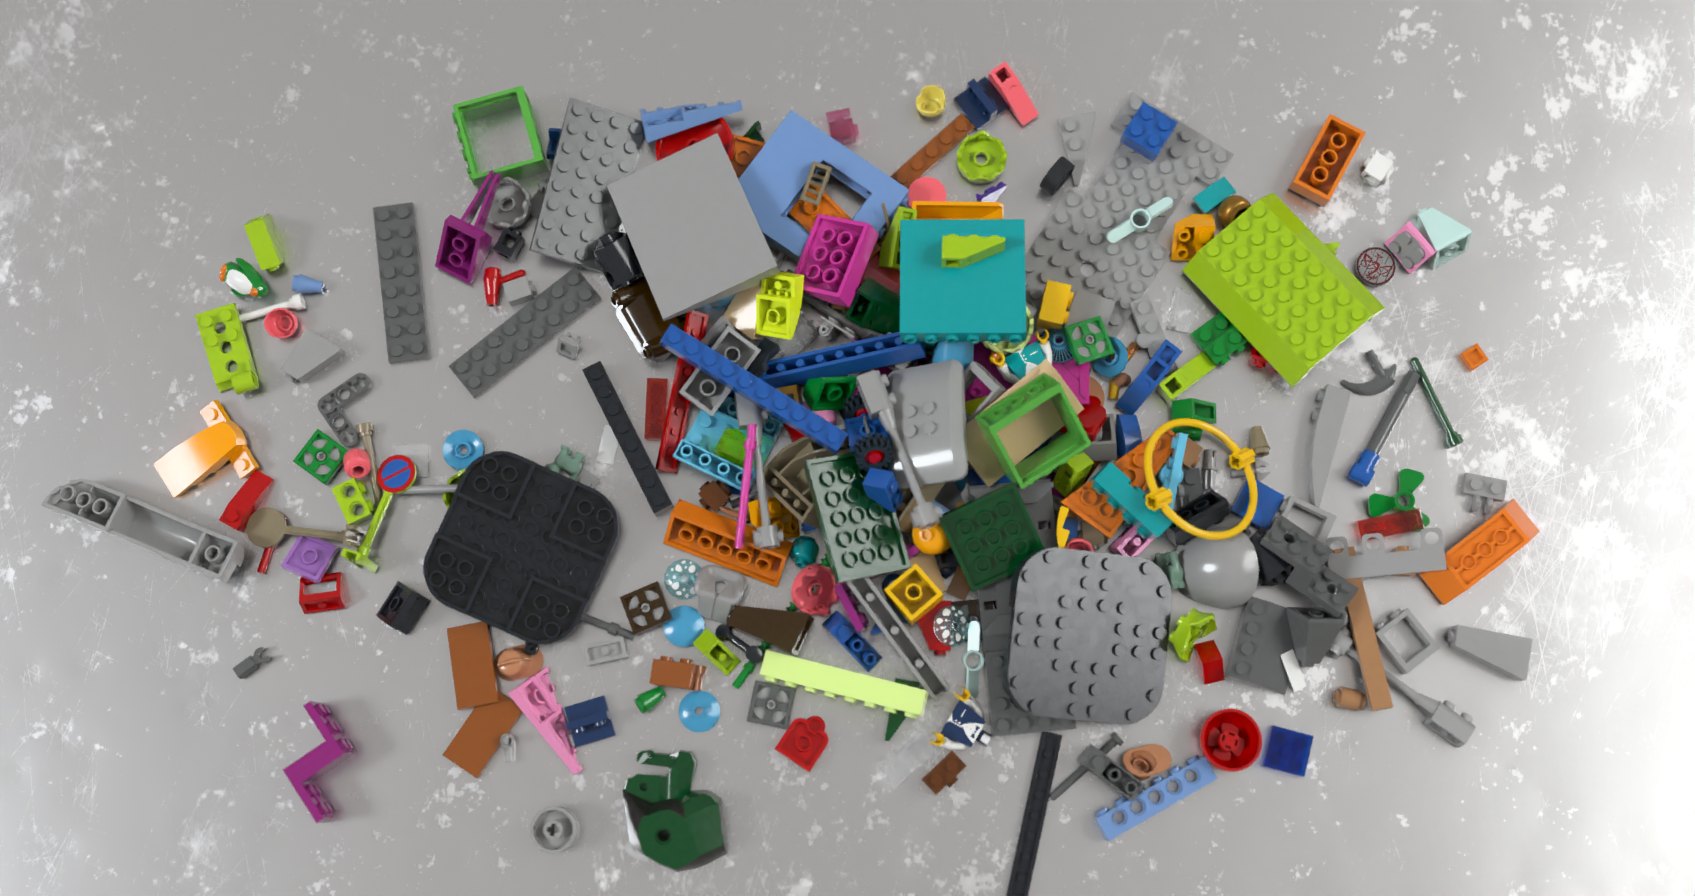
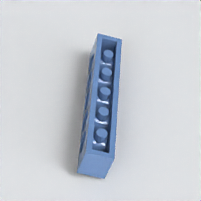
M1196 755L1187 760L1188 765L1182 768L1178 765L1169 770L1170 775L1163 778L1161 775L1151 781V786L1146 789L1143 787L1134 799V801L1141 803L1142 808L1140 812L1134 813L1132 811L1131 805L1133 802L1127 799L1126 796L1115 801L1116 806L1108 809V807H1105L1096 812L1098 816L1094 820L1106 841H1110L1218 779L1205 756L1199 758ZM1188 770L1194 771L1196 775L1193 782H1189L1186 779V772ZM1171 780H1174L1178 785L1175 792L1168 790L1167 785ZM1154 790L1160 796L1156 803H1153L1149 798L1150 793ZM1117 811H1120L1124 817L1123 821L1119 824L1113 820V815Z

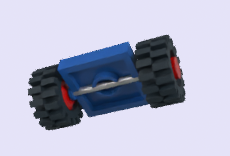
M858 391L856 396L854 393L850 395L851 399L847 397L846 402L843 404L846 418L844 419L846 433H848L847 438L850 450L854 452L856 463L861 469L865 468V471H869L871 467L883 470L882 466L886 468L888 462H892V440L879 418L870 420Z

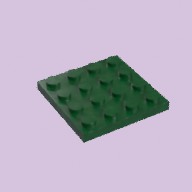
M1014 481L942 514L943 517L939 518L943 531L972 592L1013 574L1019 563L1031 555V552L1044 548Z

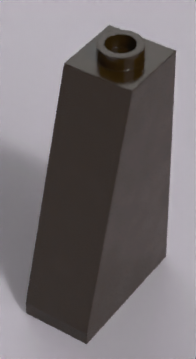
M735 605L734 609L728 614L727 625L738 632L797 657L814 618L805 612Z

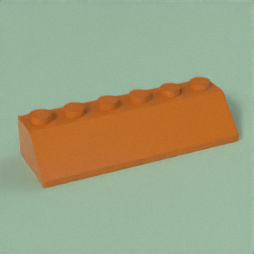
M681 499L678 500L671 512L663 541L666 545L775 587L779 585L793 546V542L784 539V542H779L780 547L760 550L759 547H754L753 531L757 529L745 524L743 549L734 548L737 530L736 520Z

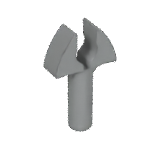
M1255 459L1254 465L1251 468L1256 480L1261 481L1270 472L1260 473L1256 470L1269 464ZM1232 469L1230 471L1232 478L1246 476L1243 469L1239 471Z

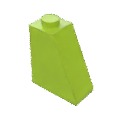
M269 214L250 219L244 224V228L261 271L267 269L268 272L279 269L283 258Z

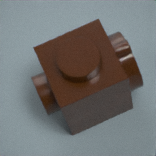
M714 480L712 482L707 481L699 488L700 492L698 494L701 497L699 502L705 509L710 507L713 512L718 513L721 510L720 506L725 507L731 501L729 497L731 492L720 480L716 482Z

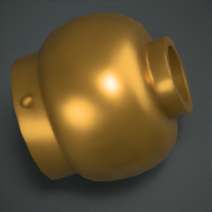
M1231 195L1224 199L1219 206V220L1227 227L1245 212L1251 204L1240 195Z

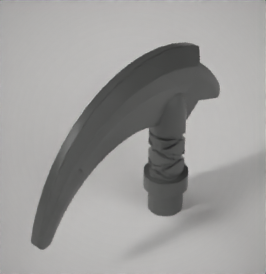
M1372 349L1365 354L1375 369L1377 376L1365 383L1341 381L1346 388L1361 395L1381 393L1395 382L1393 378L1397 365L1393 364L1390 369H1383L1377 354Z

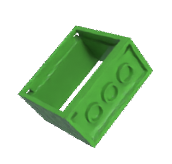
M523 85L453 105L455 112L452 113V118L459 130L457 131V136L464 148L462 149V154L469 167L467 172L473 185H477L479 189L490 171L481 172L468 121L518 107L522 111L534 158L497 168L493 171H495V175L497 173L501 174V179L511 177L516 181L549 172L530 100Z
M1046 373L1039 375L974 417L1005 475L1021 489L1028 485H1033L1034 481L1049 475L1054 468L1066 464L1071 457L1083 453L1082 450L1092 445L1061 384ZM1051 398L1068 432L1014 466L996 432Z

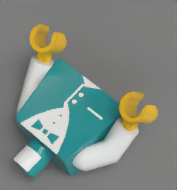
M1045 328V335L1043 337H1039L1038 331L1035 332L1036 338L1041 341L1040 343L1035 341L1007 357L997 352L999 355L997 362L994 357H990V361L998 365L997 369L1005 381L1015 385L1045 359L1052 365L1053 354L1050 343L1047 340L1049 333Z

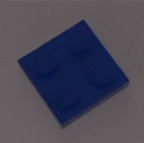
M1272 725L1262 766L1305 777L1314 736Z

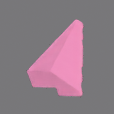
M545 667L508 692V695L573 775H575L583 768L577 762L575 756L577 750L575 746L572 747L569 738L571 733L567 729V721L562 706L557 703L554 694L556 689L554 684L551 685L548 677L550 671L548 667Z

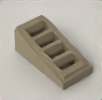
M813 161L800 200L819 206L833 168ZM815 169L825 172L826 175L822 176L814 173ZM812 177L823 180V183L812 181ZM809 185L820 187V192L809 188ZM807 192L818 195L817 199L806 196Z

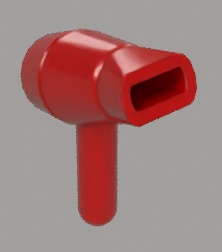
M496 267L486 268L483 277L486 306L496 307L503 283L525 276V270L521 269L502 276L501 269Z

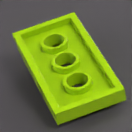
M231 303L196 314V321L219 392L234 388L235 392L240 395L258 389L259 379L236 304ZM219 323H224L226 326V330L222 334H219L216 330ZM225 342H229L232 346L231 351L228 353H224L222 350ZM232 361L237 363V370L235 372L228 370V364Z

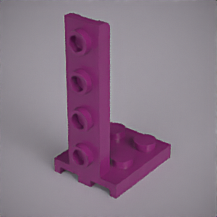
M912 544L905 546L909 560L920 554V550H918L916 545L912 546ZM873 576V577H869V578L872 580V579H874V578H876V577H878V576ZM846 582L835 586L834 589L856 632L862 633L867 630L868 618L864 612L859 611L857 606L860 603L856 595L849 592L851 588Z

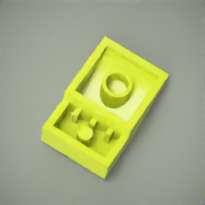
M778 271V274L761 280V293L756 294V334L789 340L793 338L801 310L804 275Z

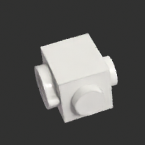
M1376 152L1373 157L1369 155L1363 163L1365 169L1360 177L1375 187L1379 183L1384 185L1394 171V168L1391 167L1394 162L1384 153Z

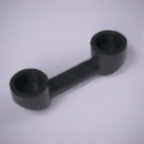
M721 624L716 628L715 635L719 640L729 641L746 653V657L751 663L760 664L763 662L765 654L762 649L757 646H749L735 636L731 627L727 624Z

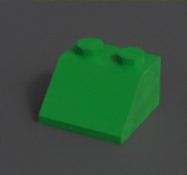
M857 376L808 379L802 395L811 411L843 410L846 398L851 399L850 395L856 389Z

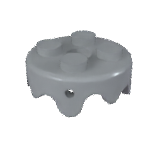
M511 177L501 179L487 220L501 229H512L520 226L526 221L532 209V199L527 188ZM506 200L512 201V206L509 209L503 208Z

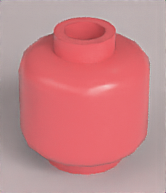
M351 449L343 457L344 471L347 476L359 479L365 477L370 472V458L363 449Z

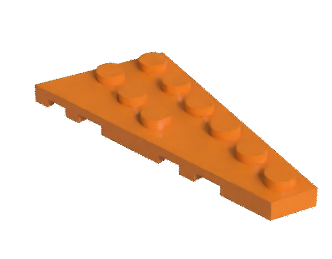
M1171 430L1165 432L1155 445L1152 456L1154 477L1173 451L1170 445L1172 437H1176V434ZM1150 437L1113 463L1131 479L1132 483L1130 485L1132 487L1137 486L1143 491L1148 487L1144 472V453ZM1090 480L1060 501L1062 505L1069 508V510L1109 539H1111L1124 521L1121 517L1122 513L1117 508L1113 509L1106 502L1108 499L1103 494L1099 495L1092 488L1093 484Z

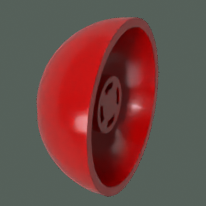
M1223 709L1212 714L1203 724L1200 732V746L1205 758L1216 768L1228 772L1241 771L1250 767L1257 760L1262 748V735L1255 720L1247 713L1237 709Z

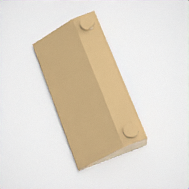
M1045 359L984 410L1043 373H1046L1061 384L1076 415L1084 410V407L1060 374ZM1050 398L996 433L1015 466L1061 429L1064 423ZM973 418L966 424L968 464L989 488L1003 477L1005 473L976 419Z

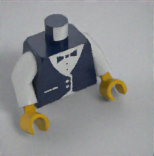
M961 686L963 694L959 696L955 693V697L960 700L940 733L932 732V734L936 735L937 739L935 742L929 741L930 744L950 751L965 750L967 747H972L975 740L987 746L992 737L991 734L982 730L986 721L984 720L985 714L980 704L970 695L969 690Z

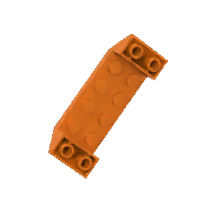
M1512 499L1491 518L1445 552L1447 570L1417 573L1439 601L1445 605L1467 591L1529 543L1540 531L1518 503Z

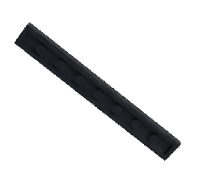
M1041 732L1006 896H1028L1063 735Z

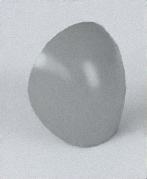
M1216 527L1206 531L1222 532L1232 529V527ZM1243 532L1224 540H1208L1193 536L1189 538L1187 543L1177 547L1176 551L1179 564L1183 569V581L1185 584V588H1178V590L1184 596L1193 601L1219 608L1238 607L1245 604L1252 597L1258 583L1259 564L1254 545Z

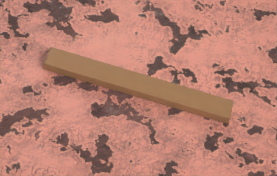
M1354 546L1348 547L1349 556H1355ZM1344 548L1334 549L1333 553H1341ZM1362 577L1345 579L1359 589L1346 606L1371 712L1393 708V703Z

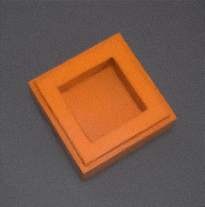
M1477 343L1459 355L1470 372L1489 360Z

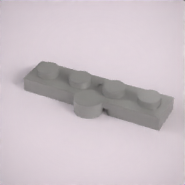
M1149 295L1128 304L1140 331L1135 340L1136 344L1140 348H1148L1150 358H1152L1166 340ZM1176 362L1173 363L1166 375L1178 370Z

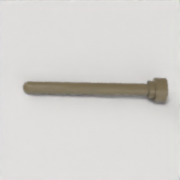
M366 422L356 425V430L360 438L363 439L364 450L370 458L371 469L369 475L377 509L382 493L377 481V468L370 437L372 436L373 426L372 422Z

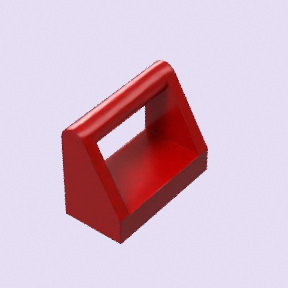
M342 572L324 574L319 583L337 581L336 591L308 594L307 585L316 583L303 577L300 578L299 604L304 614L345 609L346 601Z

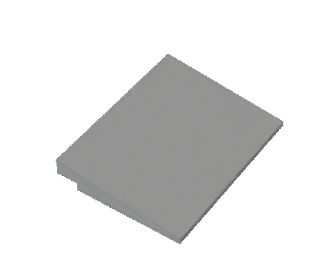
M718 133L607 185L663 321L760 284L759 280L778 274L777 264Z

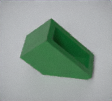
M1195 398L1172 401V420L1191 418L1215 424L1216 403Z

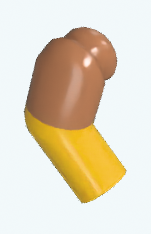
M1121 373L1110 381L1108 399L1118 400L1119 388L1131 383L1129 375Z

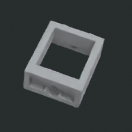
M972 361L964 371L965 391L978 377L992 392L971 416L966 411V424L1007 391L983 365Z
M1293 495L1287 499L1284 498L1279 506V510H1281L1280 515L1287 518L1293 504L1323 518L1315 538L1325 544L1337 516ZM1275 517V518H1274V520H1273V522H1272V524H1271V527L1273 526V524L1277 521V519H1278L1279 517ZM1284 538L1286 542L1291 543L1289 539Z
M1399 608L1390 615L1392 619L1387 623L1384 621L1380 622L1374 629L1379 646L1402 674H1407L1440 647L1408 608L1404 610ZM1403 618H1406L1426 643V646L1406 661L1402 659L1383 635Z

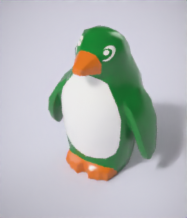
M236 258L237 263L230 261L221 267L219 279L232 287L230 290L233 295L237 297L251 295L256 298H263L267 295L268 288L262 277L245 260Z

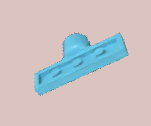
M1176 433V437H1172L1170 448L1173 449L1172 457H1168L1167 463L1163 464L1157 473V478L1162 487L1170 489L1173 494V502L1169 504L1172 510L1177 487L1184 477L1181 467L1188 434Z

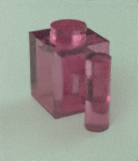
M849 108L826 112L827 120L835 119L834 122L828 123L830 137L842 145L856 143V136H859L858 126L853 124L852 118L843 119V117L851 116Z

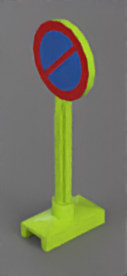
M394 455L383 461L378 468L377 481L384 490V493L367 533L357 551L343 548L341 553L343 558L357 568L361 569L364 566L373 573L377 570L378 565L368 558L371 551L370 547L392 496L408 490L416 479V466L410 458L404 455Z

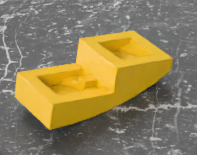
M1060 506L1056 520L1058 548L1065 547L1070 533L1069 530L1063 529L1069 508Z

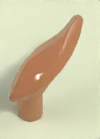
M720 506L722 511L738 519L739 510ZM749 506L747 508L746 523H751Z

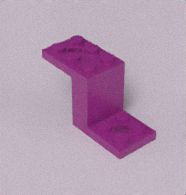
M309 701L304 705V708L322 734L325 742L293 762L283 771L315 822L327 823L334 818L331 814L333 809L327 801L324 802L321 798L322 792L320 788L312 783L354 755L351 750L353 746L347 738L344 739L341 735L342 729L336 721L333 722L330 718L331 712L327 705Z

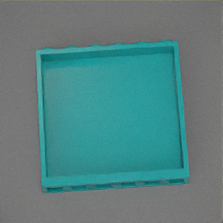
M1024 219L900 220V341L908 344L916 343V341H925L929 344L936 343L937 341H946L951 344L958 341H967L972 344L979 341H988L993 344L1000 341H1009L1010 343L1026 341ZM956 234L958 236L978 235L980 237H989L991 235L1005 237V250L963 268L942 267V236Z

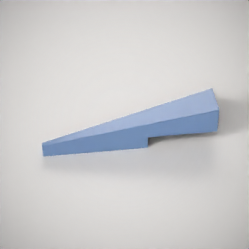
M741 100L727 104L718 102L716 106L707 107L706 103L679 105L667 109L657 107L656 111L646 112L645 108L639 109L647 143L743 110Z

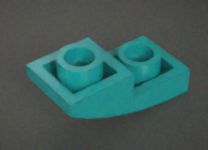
M1222 177L1193 197V201L1204 214H1207L1221 204L1224 199L1234 195L1237 191L1225 177Z

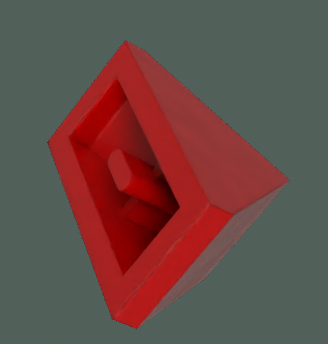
M1210 640L1194 644L1203 684L1206 685L1225 680L1223 658L1215 641Z

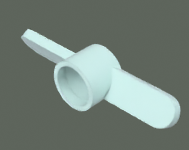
M1165 197L1147 209L1134 210L1127 221L1107 233V240L1115 243L1133 231H1145L1153 218L1173 206L1172 198ZM1135 215L1143 216L1146 219V225H1136L1133 222V217Z
M979 621L969 623L967 650L962 655V662L967 668L966 689L969 690L973 698L978 696L979 669L984 664V657L980 652L982 627ZM970 653L980 655V662L977 666L970 667L966 664V657Z

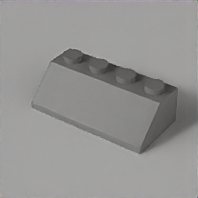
M727 326L711 348L745 370L749 368L761 351L729 326ZM696 368L679 393L698 408L713 416L732 390Z

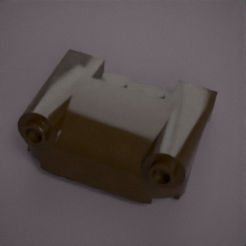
M645 276L633 281V283L624 288L621 287L613 291L611 302L616 308L617 317L642 357L656 361V363L665 361L672 352L662 347L660 340L671 324L684 331L687 313L663 321Z

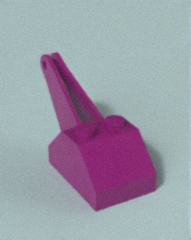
M493 170L488 173L484 183L462 218L459 219L450 215L444 221L435 267L469 284L477 277L489 254L492 237L484 231L502 177L499 173L495 175ZM482 204V207H481L480 212H479V214H478V217H477V220H476V222H475V225L473 226V225H471V223H472V221H473V219H474V217H475V215H476V213H477V211H478L480 205Z

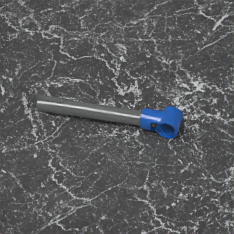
M1410 370L1407 372L1368 448L1363 450L1359 461L1354 463L1348 478L1365 487L1368 486L1375 474L1373 469L1380 460L1379 454L1420 378L1419 373Z

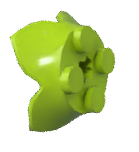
M1193 608L1187 614V617L1182 615L1176 622L1178 627L1171 632L1168 640L1174 645L1181 660L1189 662L1195 646L1193 642L1217 630L1214 613H1204Z

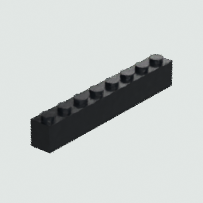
M598 361L582 369L653 513L657 517L673 509L674 506L601 361Z

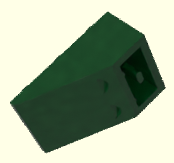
M868 277L857 289L846 318L862 328L884 333L900 332V296Z

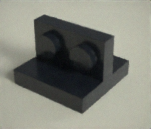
M397 581L376 616L395 630L408 635L429 599Z

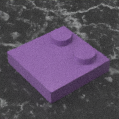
M298 536L282 562L281 567L319 584L339 548L319 538Z

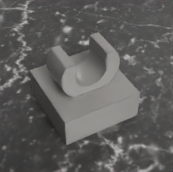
M570 332L566 333V335L561 334L558 338L556 352L575 359L578 355L580 337L578 336L577 339H573L570 337Z

